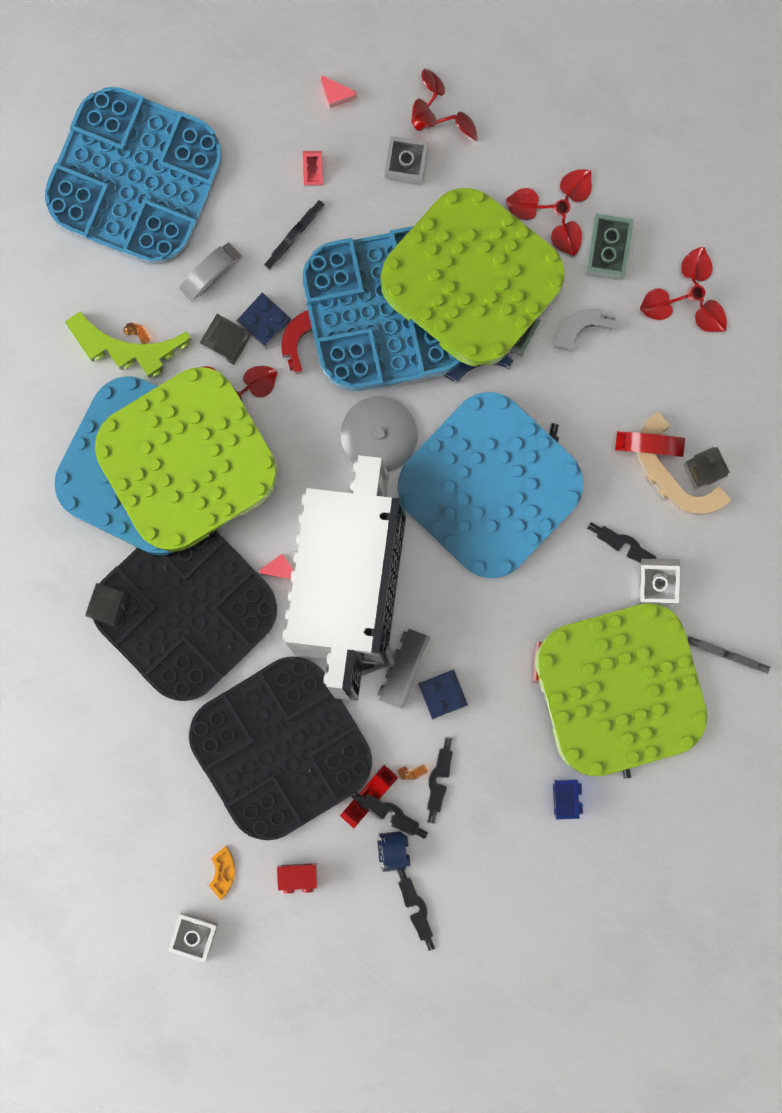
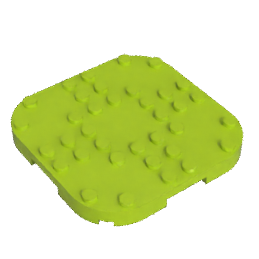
M458 188L443 194L390 252L383 264L380 279L382 294L389 305L408 321L412 319L440 342L439 346L450 355L467 365L487 364L489 366L502 360L536 319L554 301L563 285L565 273L563 262L557 251L494 199L476 189Z
M196 367L177 374L108 417L101 425L96 436L95 453L101 469L140 536L158 549L174 552L190 548L208 537V534L239 515L243 516L262 504L275 488L278 466L273 452L258 430L234 386L225 376L210 368Z
M653 603L638 604L557 627L544 637L536 653L535 666L541 691L544 692L554 729L552 730L559 754L570 768L583 775L605 776L684 753L694 747L703 736L707 724V709L685 629L679 618L668 608Z

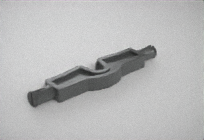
M688 636V643L697 648L767 674L770 670V666Z

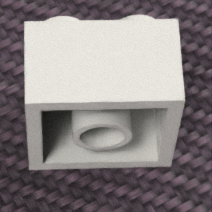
M641 559L640 602L679 603L680 560Z
M180 913L168 952L205 963L218 924Z

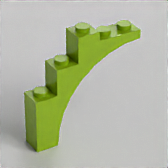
M81 311L65 321L92 362L94 360L96 362L100 361L106 356L105 353L108 352L120 370L123 368L127 370L134 365L133 361L137 360L149 378L152 376L156 378L162 374V369L165 367L161 361L163 359L165 361L171 359L175 355V351L178 349L184 350L190 345L189 342L192 341L186 331L173 339L160 343L135 344L124 342L101 332L87 320Z

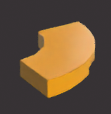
M227 846L211 858L215 865V875L208 886L220 900L229 892L235 876L234 859Z

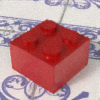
M317 863L278 865V891L282 890L283 894H292L298 889H302V893L314 892V888L318 887Z

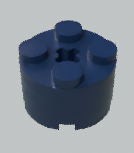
M402 831L379 833L377 837L381 838V840L377 841L379 862H383L384 867H381V871L406 870V867L410 866V856L406 854L405 848L408 847L407 835L403 834Z

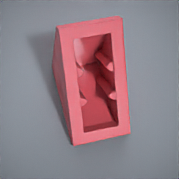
M322 75L321 84L330 108L356 99V91Z
M303 151L304 185H323L322 151Z
M281 554L261 568L259 573L291 579L293 568L284 555Z

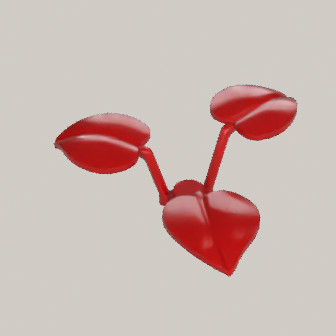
M424 68L421 72V78L424 85L433 92V96L428 103L420 98L414 101L411 118L413 127L417 131H422L427 126L434 127L438 123L455 119L457 127L464 134L477 141L475 124L464 112L459 111L457 115L436 120L429 106L437 95L443 96L445 94V87L442 80L434 72Z
M579 169L566 174L560 182V190L567 195L565 199L556 201L553 205H537L539 202L537 193L530 188H521L506 198L507 207L513 215L522 220L533 219L537 214L536 208L553 209L556 215L562 217V226H556L553 229L551 241L558 250L575 256L581 246L582 231L580 226L574 221L565 224V214L570 211L568 198L570 197L574 202H581L589 197L592 189L591 171Z
M705 247L692 250L681 263L682 275L686 278H692L691 281L694 286L688 289L686 295L669 300V294L661 288L649 291L640 305V311L646 317L654 320L666 319L673 312L671 303L688 298L692 302L699 301L701 309L695 314V322L701 330L706 332L726 331L727 319L723 307L715 300H708L703 306V298L706 291L703 286L695 281V279L697 281H705L712 274V262Z
M203 366V367H205V368H210V369L215 370V369L212 368V367ZM255 366L248 369L243 376V381L248 386L240 392L237 391L241 400V395L249 389L251 394L256 397L269 395L275 385L277 370L268 366Z

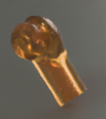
M131 322L127 323L123 328V332L127 336L131 334L137 335L142 344H146L151 340L142 325Z
M423 764L411 771H408V768L405 766L398 769L399 778L402 780H415L427 773V769Z

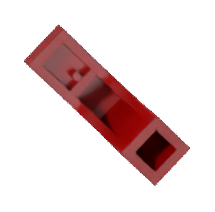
M308 310L292 319L282 337L283 358L291 357L288 360L290 371L294 370L295 375L302 373L297 353L298 343L306 333L312 331Z
M617 431L616 451L684 457L685 438Z
M383 765L360 791V794L363 796L369 794L379 800L398 779V776ZM355 799L340 815L353 828L368 813V811L360 807L361 803Z

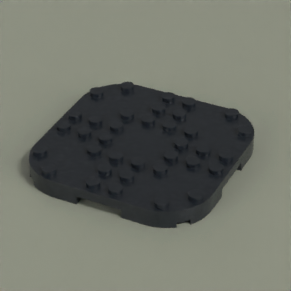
M216 530L190 548L175 551L169 555H153L136 548L98 584L92 596L91 614L97 629L157 692L172 700L190 701L207 694L270 633L277 618V601L271 587ZM105 589V594L107 593V589H109L108 594L110 590L111 593L113 591L112 596L114 595V592H116L115 596L118 592L117 597L113 601L112 599L110 600V598L108 599V597L103 598V596L101 597V595L104 593Z
M302 657L281 658L264 667L254 675L204 704L195 713L190 725L189 744L195 758L223 801L235 824L241 831L252 838L275 840L288 835L352 796L354 791H359L366 783L371 772L372 754L366 739L343 701L335 698L326 687V684H324L325 672L314 662Z

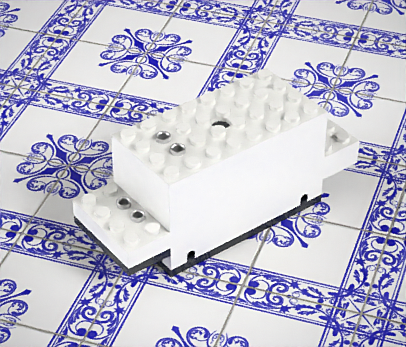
M358 455V461H354L353 472L355 473V480L351 481V491L353 493L307 488L306 494L302 495L304 511L299 516L301 532H297L296 543L299 546L298 551L294 552L293 561L296 563V567L291 572L293 588L289 589L288 601H291L290 609L287 608L285 620H288L287 628L283 629V639L295 655L327 659L329 671L325 672L324 684H326L332 695L338 699L358 701L363 663L386 665L387 660L384 656V651H387L390 641L406 523V513L400 498L386 497L389 475L382 458Z

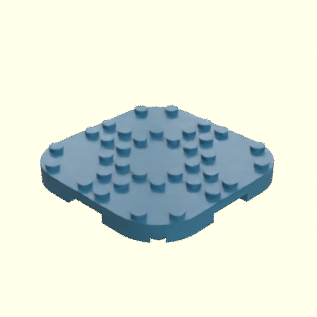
M103 88L89 94L76 111L66 142L46 184L45 202L48 211L54 221L64 230L140 261L163 263L172 260L187 247L219 171L222 159L219 140L207 123L194 116L145 99L144 96L123 88Z
M414 226L390 230L387 234L355 240L348 238L328 242L318 247L305 263L303 289L318 361L324 375L333 384L342 389L364 391L441 376L453 371L462 363L439 346L440 342L412 319L408 321L393 309L382 294L380 274L383 264L390 252Z
M126 376L116 378L106 383L96 393L55 475L56 496L62 507L77 519L147 553L169 555L173 552L158 549L140 536L96 458V436L104 421L118 410L158 387L137 377Z
M494 392L479 393L466 399L405 463L398 479V494L405 510L466 569L473 574L485 578H499L515 571L576 508L584 489L583 473L574 457L515 401L505 395Z

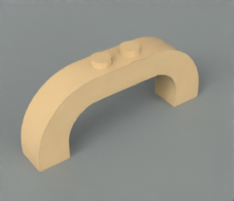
M658 411L644 424L640 433L661 435L670 425ZM637 452L639 462L647 473L646 478L652 485L656 484L662 498L668 499L679 510L693 515H706L716 512L731 501L720 486L702 497H694L687 494L658 460L656 454Z

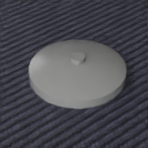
M371 397L358 402L346 414L341 426L342 447L353 464L354 461H358V455L382 458L387 472H391L401 467L411 457L416 446L417 428L411 413L405 406L391 398Z

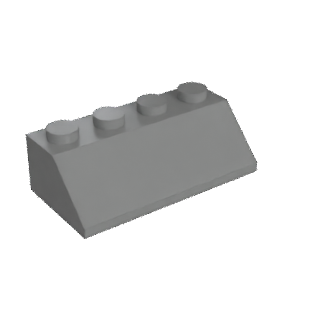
M408 629V632H403L399 641L403 644L401 649H396L393 657L396 663H394L393 668L389 667L385 677L388 680L386 685L382 684L377 694L381 696L379 700L401 709L430 636L412 629Z

